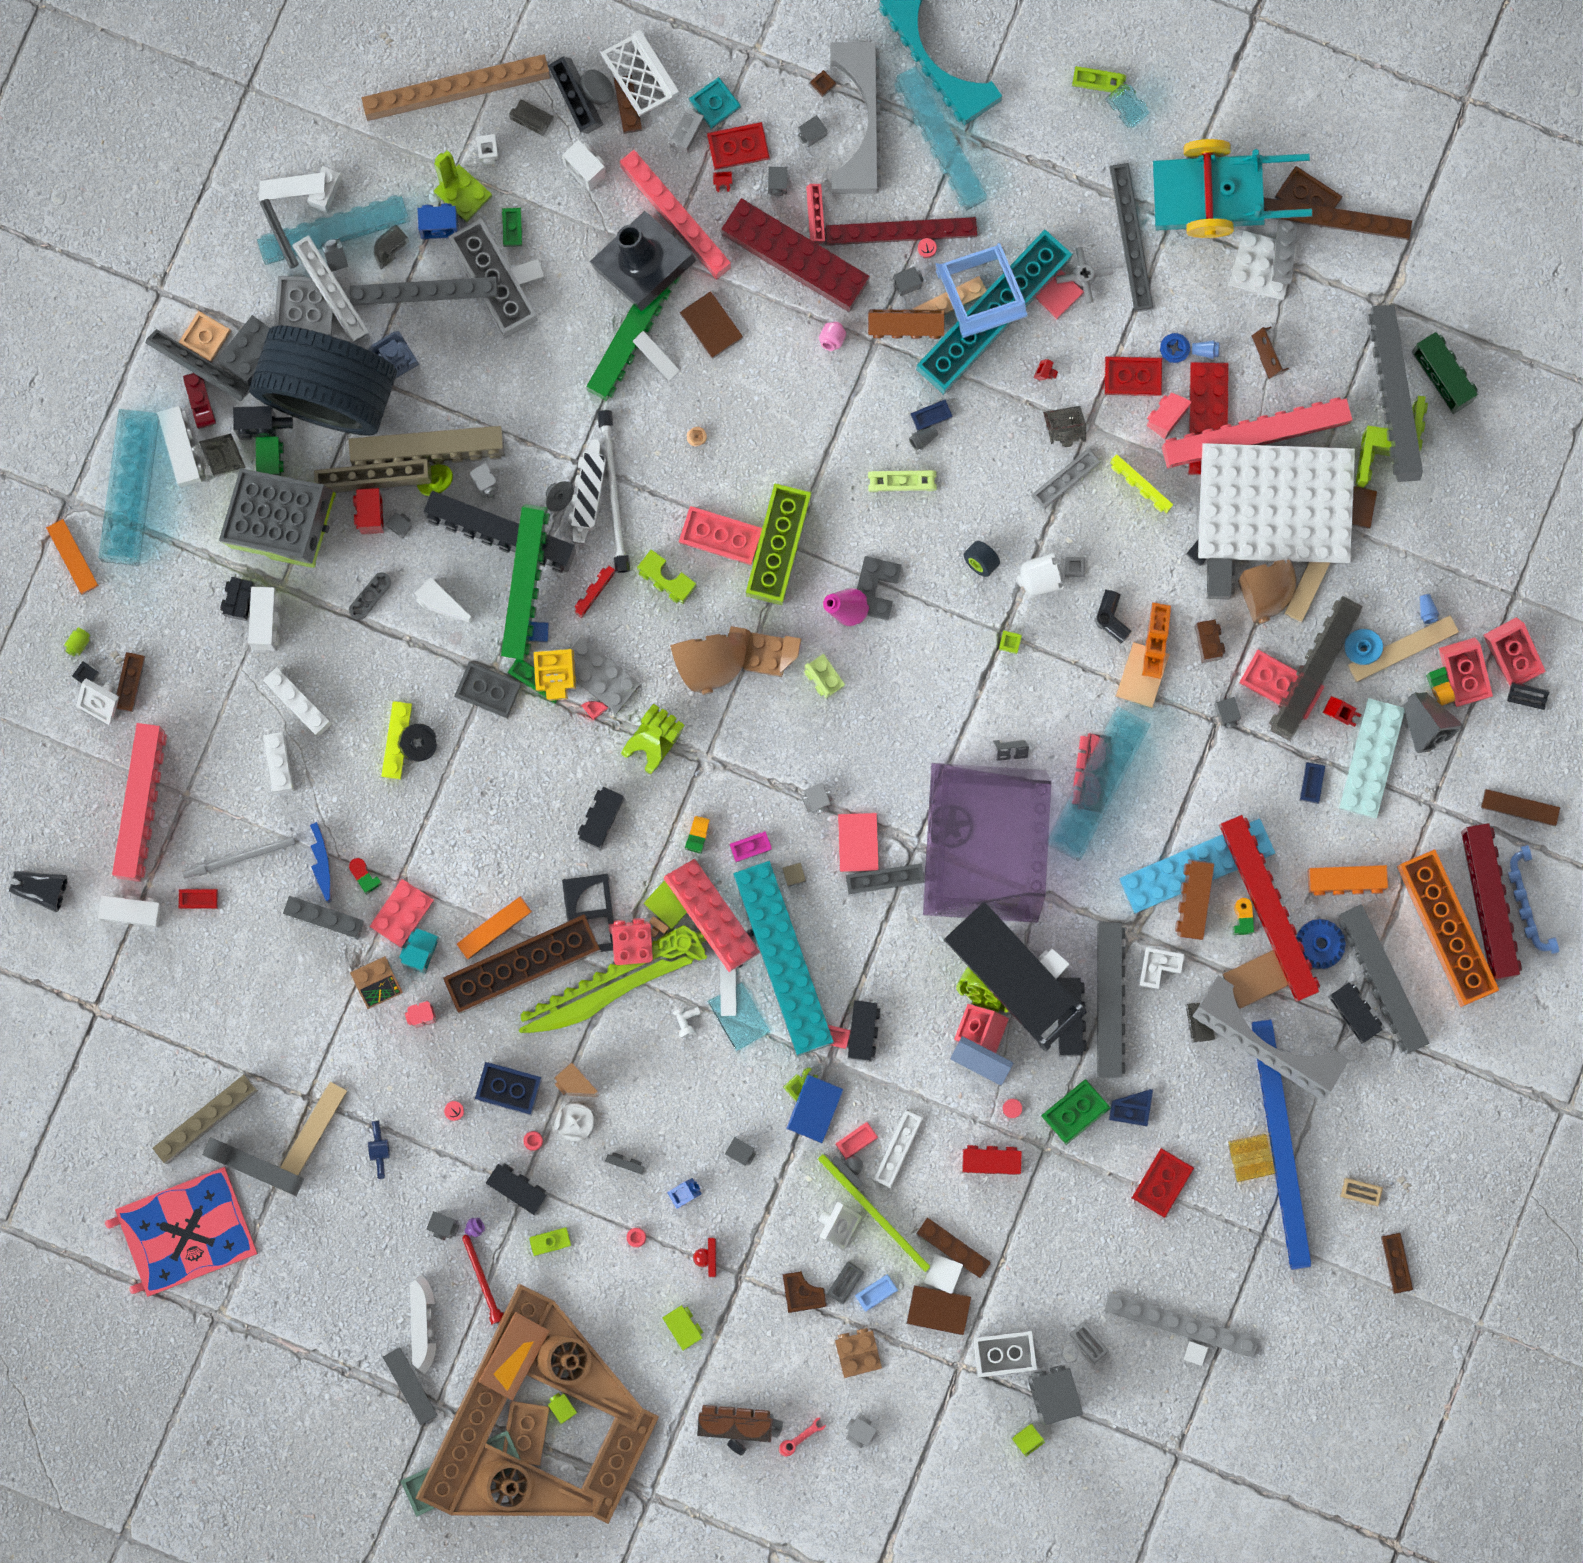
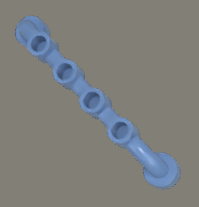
M1528 845L1520 847L1521 851L1515 853L1511 858V872H1508L1510 883H1515L1517 890L1513 891L1516 902H1521L1522 909H1519L1521 920L1526 919L1528 926L1524 928L1526 938H1531L1538 950L1551 951V954L1558 953L1560 951L1555 937L1548 939L1547 944L1542 943L1539 939L1527 893L1522 882V876L1518 868V861L1523 858L1524 862L1532 860V855Z

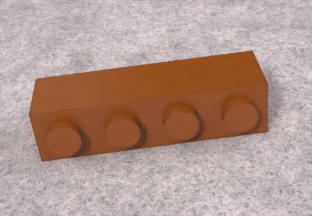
M869 309L868 335H873V338H884V335H892V338L896 339L903 338V336H911L913 339H920L922 336L940 339L941 336L945 335V310Z
M1188 859V863L1184 865L1183 873L1186 877L1185 882H1182L1181 885L1183 898L1178 905L1180 918L1176 921L1175 932L1180 937L1199 940L1204 938L1214 863Z

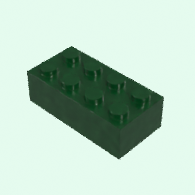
M1434 332L1416 344L1412 354L1452 414L1471 404L1478 395V389L1473 382L1470 383L1467 379V372L1462 366L1458 365L1453 351H1449L1446 347L1444 337Z

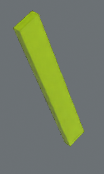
M822 1154L817 1160L910 1258L926 1272L930 1265L838 1168Z

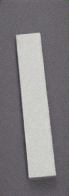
M308 235L292 245L293 249L351 342L353 343L367 335L369 331L310 236Z

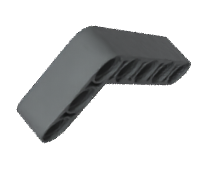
M211 1137L202 1154L207 1158L229 1166L296 1197L304 1181V1178Z

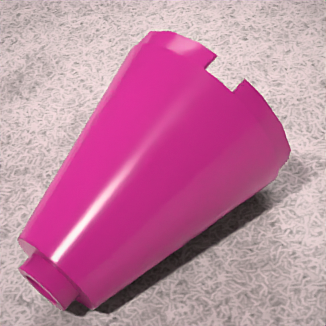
M847 588L829 594L823 601L824 609L845 626H854L862 623L869 611L866 595L855 588Z

